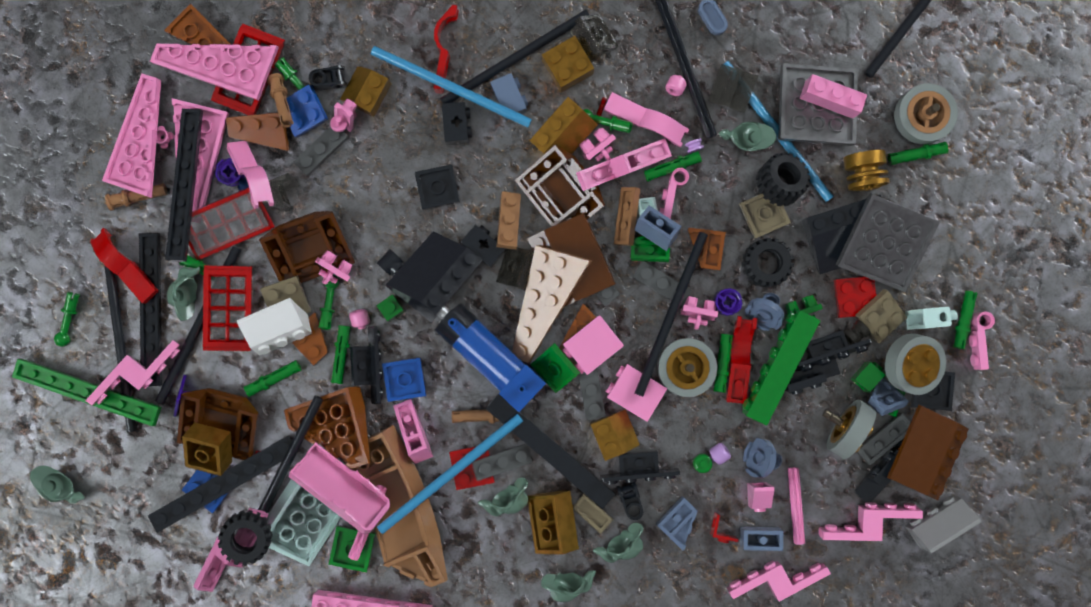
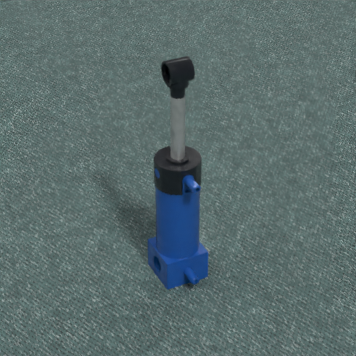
M389 249L377 264L393 277L404 265V261ZM462 303L452 310L444 307L438 316L442 320L436 327L435 332L500 391L499 394L518 412L546 384L527 364L525 365Z

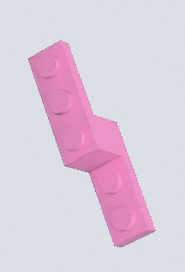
M664 138L579 171L576 175L582 190L585 191L669 158L672 155Z
M173 340L147 369L130 355H126L85 401L91 406L96 403L100 405L107 397L105 393L109 388L114 389L121 382L120 376L136 389H146L153 382L151 377L156 372L160 374L167 366L165 362L169 357L173 359L180 352L178 349L180 344Z
M866 502L865 505H858V527L855 525L837 527L836 525L826 524L825 527H819V536L823 540L882 541L883 518L923 519V511L913 503H904V506H897L895 503L877 505V503Z
M248 509V511L252 510L253 514L261 513L260 517L267 518L269 515L262 510ZM240 528L234 538L239 545L251 547L254 545L257 536L248 528ZM218 537L193 585L196 590L213 592L226 565L243 567L241 562L235 565L234 560L231 559L230 562L226 560V554L222 556V548L218 547L220 541Z
M770 561L764 565L763 569L749 572L747 577L741 581L737 579L731 582L730 586L726 589L732 599H735L767 581L775 598L780 602L831 573L826 565L817 563L812 565L809 571L797 573L792 577V580H789L782 565L778 561Z

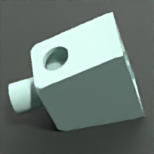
M949 307L905 311L907 330L951 326L952 322H956L958 318L957 312L950 310Z

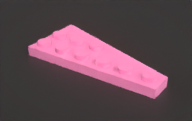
M156 44L150 62L259 101L279 47L277 45Z
M141 73L102 181L152 198L161 80Z
M172 98L176 157L182 109H201L203 111L192 209L194 211L206 206L227 125L226 118L229 117V113ZM199 216L191 221L201 224L202 218Z

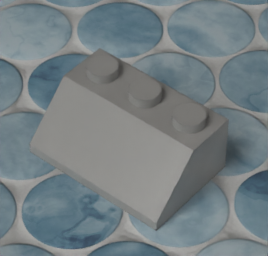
M949 496L938 507L933 506L929 508L926 514L923 515V519H912L906 528L918 547L933 553L982 522L962 498Z

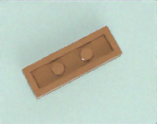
M621 187L614 238L615 245L633 246L640 188Z
M505 191L501 193L497 247L514 250L517 248L521 194Z

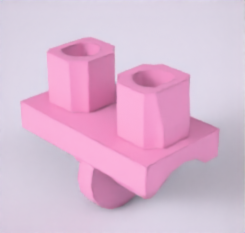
M346 99L342 105L338 102L335 104L334 117L330 121L333 131L343 132L347 129V131L351 132L353 130L354 119L357 117L355 113L357 105L354 102Z
M599 128L593 133L599 141L598 143L593 145L589 139H586L579 144L584 153L582 156L585 160H590L598 154L595 157L598 162L603 158L608 161L611 159L609 153L613 151L612 147L608 145L616 138L604 128Z
M328 250L321 258L317 257L315 261L328 270L325 272L321 269L318 273L324 277L322 283L326 285L331 281L335 284L338 279L333 274L348 282L350 279L348 274L351 271L352 265L342 260L338 268L332 266L337 256Z
M688 296L681 308L680 315L689 316L688 322L694 323V329L698 330L700 325L707 326L708 320L715 321V318L718 317L715 301L705 300L704 307L699 308L697 307L698 298Z

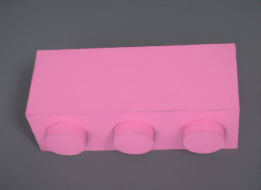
M812 74L805 81L799 99L854 119L862 113L867 94Z

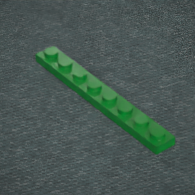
M17 359L12 378L87 404L89 403L85 400L99 386L24 359ZM110 389L105 393L107 397L100 405L97 403L92 405L149 426H156L162 408Z

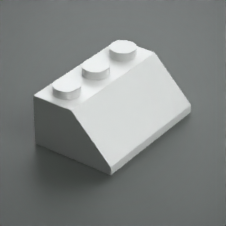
M291 298L237 320V324L249 347L258 355L268 354L274 349L284 347L293 341L301 340L305 336L312 334L308 314Z

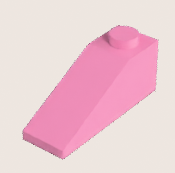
M409 399L394 405V411L408 456L415 464L433 457L413 401Z

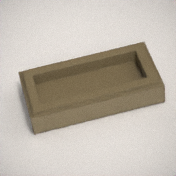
M583 494L573 505V510L600 534L614 520L586 494Z

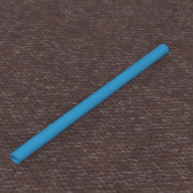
M374 46L371 50V55L529 128L532 119L379 47Z
M728 60L721 66L763 122L773 128L778 140L779 125ZM778 140L788 154H793V157L797 156L800 158L799 161L801 163L804 162L806 164L805 168H808V175L811 177L810 183L824 201L827 202L834 196L791 141Z
M516 414L380 523L377 526L378 530L384 534L523 422L520 416Z

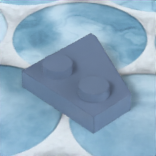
M884 377L874 387L868 403L881 416L906 407L909 402Z
M682 496L656 525L684 551L688 534L692 530V522L695 520L698 511Z

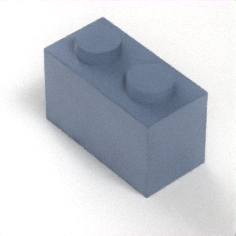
M512 73L490 82L499 104L520 114L527 112L526 106H528L525 95L521 96L518 90L521 88L517 77L513 78Z
M649 205L638 218L635 231L667 251L677 239L682 226Z
M740 527V547L743 550L783 551V530L779 527Z

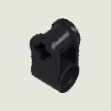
M342 65L314 69L309 74V82L319 91L341 89L348 86L344 77L345 66ZM322 76L323 80L321 83H314L316 77Z
M636 482L622 487L616 486L628 518L639 520L644 512ZM631 506L639 507V513L636 516L629 514Z

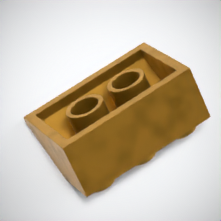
M567 97L529 141L543 154L556 144L570 154H573L579 147V144L591 134L598 124L573 100Z
M554 491L528 495L535 554L563 555L578 550L579 545L571 492Z

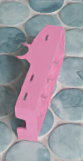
M316 442L308 450L306 456L289 473V478L362 534L371 533L390 508L389 499L370 482V479L363 477L358 472V469L353 471Z

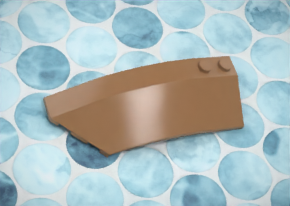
M394 425L389 426L368 437L370 463L351 470L357 471L358 469V472L366 479H370V482L375 487L381 485L387 488L385 496L390 501V508L374 528L384 560L383 565L388 568L392 566L400 570L399 573L412 579L418 578L424 581L425 585L433 587L446 582L448 578L440 534L429 498L384 534L377 528L380 523L425 488Z

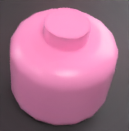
M672 75L665 88L669 94L681 96L687 83L681 75Z
M366 309L354 310L349 314L352 327L364 329L370 323L369 314Z

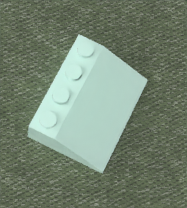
M291 479L267 517V524L271 525L273 534L269 548L310 566L341 517Z

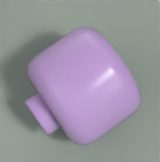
M718 443L709 450V457L713 463L716 462L721 465L731 458L730 452L723 443Z

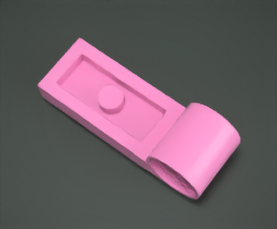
M675 169L670 176L667 189H663L661 200L665 201L663 208L660 207L659 212L670 219L676 188L683 187L689 180V173L686 169ZM677 173L682 174L684 181L677 182L674 175Z
M977 312L972 316L970 325L972 330L968 342L972 348L970 361L974 370L989 369L985 329H990L995 323L994 316L989 312ZM981 316L985 319L983 326L979 322Z

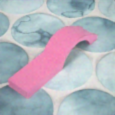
M613 92L603 110L617 118L632 122L636 127L652 130L664 136L678 147H681L683 144L681 139L684 133L687 134L689 131L688 128L671 117L658 111L644 108Z
M247 141L227 143L228 153L238 174L245 175L247 179L251 203L254 209L258 208V202L267 201L269 206H274L266 172L263 167L257 165Z

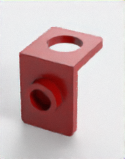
M714 512L710 531L712 537L718 538L717 541L729 543V540L739 542L736 536L717 532L720 515Z

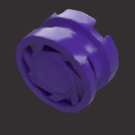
M231 158L222 159L216 165V178L227 186H238L239 180L245 178V175L238 174Z
M731 288L719 291L714 297L716 311L724 316L737 313L743 304L740 293Z

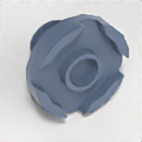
M766 293L763 298L751 300L745 309V316L747 317L748 315L751 320L753 317L758 318L756 327L765 331H769L770 328L779 329L785 317L783 310L779 306L780 298L774 293Z
M756 438L754 442L748 443L744 451L743 462H746L747 465L745 470L753 477H767L773 470L781 466L782 456L776 453L773 444L769 440Z

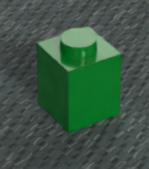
M393 294L376 305L388 322L393 321L406 312L396 295Z
M865 362L850 379L864 392H871L885 374L881 371L882 367L876 362Z

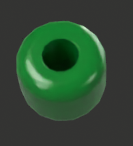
M700 453L693 458L692 464L699 473H707L711 470L713 462L707 454Z

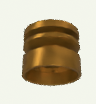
M870 150L843 157L845 170L855 172V174L846 177L847 181H856L847 185L849 191H869L890 183L889 178H880L887 175L888 170L878 169V167L887 163L885 150Z

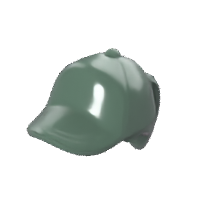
M744 122L736 126L732 131L724 129L719 132V135L724 140L732 139L734 144L744 151H757L768 148L776 140V133L773 128L758 122Z
M200 267L181 268L178 272V278L168 288L167 301L171 306H174L180 321L190 319L195 312L197 283L193 277L199 274Z
M38 466L30 473V480L37 493L50 502L66 500L70 504H76L85 498L81 492H74L73 484L68 477L49 466Z
M518 478L513 485L510 484L507 489L496 494L492 502L484 499L478 501V504L493 516H500L504 513H518L528 503V496L525 493L528 480Z
M632 523L627 530H623L620 535L614 537L609 542L607 548L597 547L593 549V552L609 563H614L619 559H633L643 549L640 535L644 528L640 523Z
M588 571L584 577L575 573L546 574L541 580V586L550 591V595L555 601L570 602L580 593L590 590L596 571Z

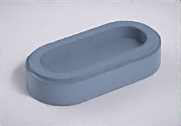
M714 0L701 1L698 13L708 30L714 35L723 34L728 27V22Z

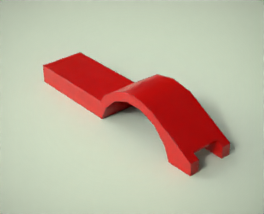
M452 5L438 20L434 29V40L440 52L436 75L445 79L450 54L449 51L442 47L439 39L444 27L451 22L457 21L459 10H457L458 5ZM434 84L435 93L443 94L444 89Z
M102 228L100 230L101 233L95 239L92 238L90 240L96 256L109 270L120 277L142 304H146L159 290L135 262L126 258L116 249L111 242L110 237L112 235L106 228Z
M737 316L731 346L730 376L728 378L726 402L743 404L747 399L751 370V344L758 318L753 317L752 320L742 319V316Z

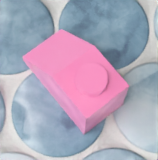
M767 482L747 483L748 506L754 509V512H765L766 508H772L774 486Z

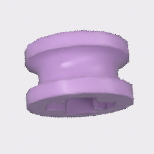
M701 138L685 144L689 149L687 151L688 154L704 149V145H701Z

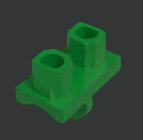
M813 295L802 298L805 308L800 311L810 314L823 309L821 304H817ZM796 301L785 304L787 313L785 320L794 308L799 310Z

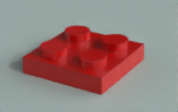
M867 277L834 280L838 318L856 316L855 314L876 296L875 280Z
M476 446L450 451L452 466ZM487 450L476 460L490 456L489 450ZM472 464L454 477L456 490L495 483L494 476L476 481Z

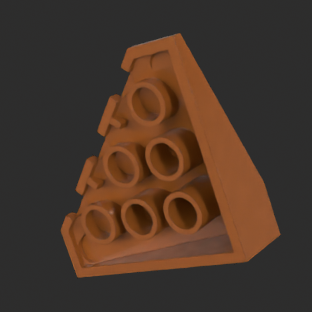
M360 386L346 387L321 396L323 402L304 439L312 444L316 442L325 447V450L336 459L340 457L347 461L346 466L351 469L370 463L365 404ZM312 400L284 410L288 428L293 432L298 430Z

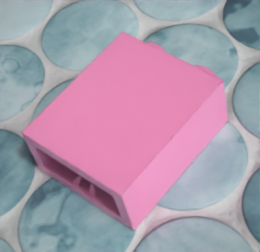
M599 315L563 344L565 348L562 351L569 359L571 357L574 358L577 362L575 367L581 374L585 372L588 375L624 345Z
M628 364L625 367L621 365L616 373L618 377L616 382H611L606 390V393H608L607 398L648 422L667 388L650 379L643 397L634 394L642 373Z

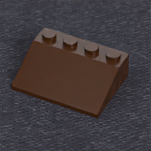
M585 213L527 238L533 253L535 246L540 245L592 260L564 307L616 284Z
M918 405L887 478L923 495L939 500L944 492L946 481L952 473L955 460L959 457L961 446L967 438L969 428Z

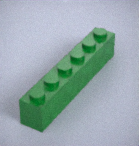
M796 308L788 314L786 318L787 324L778 334V342L771 348L767 363L763 364L760 369L761 375L758 381H755L751 387L752 393L749 399L747 398L742 405V412L747 417L766 426L821 321Z

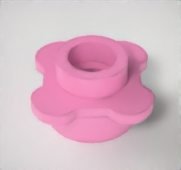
M159 126L157 128L156 143L161 148L166 149L170 140L174 139V134L166 131L165 127Z

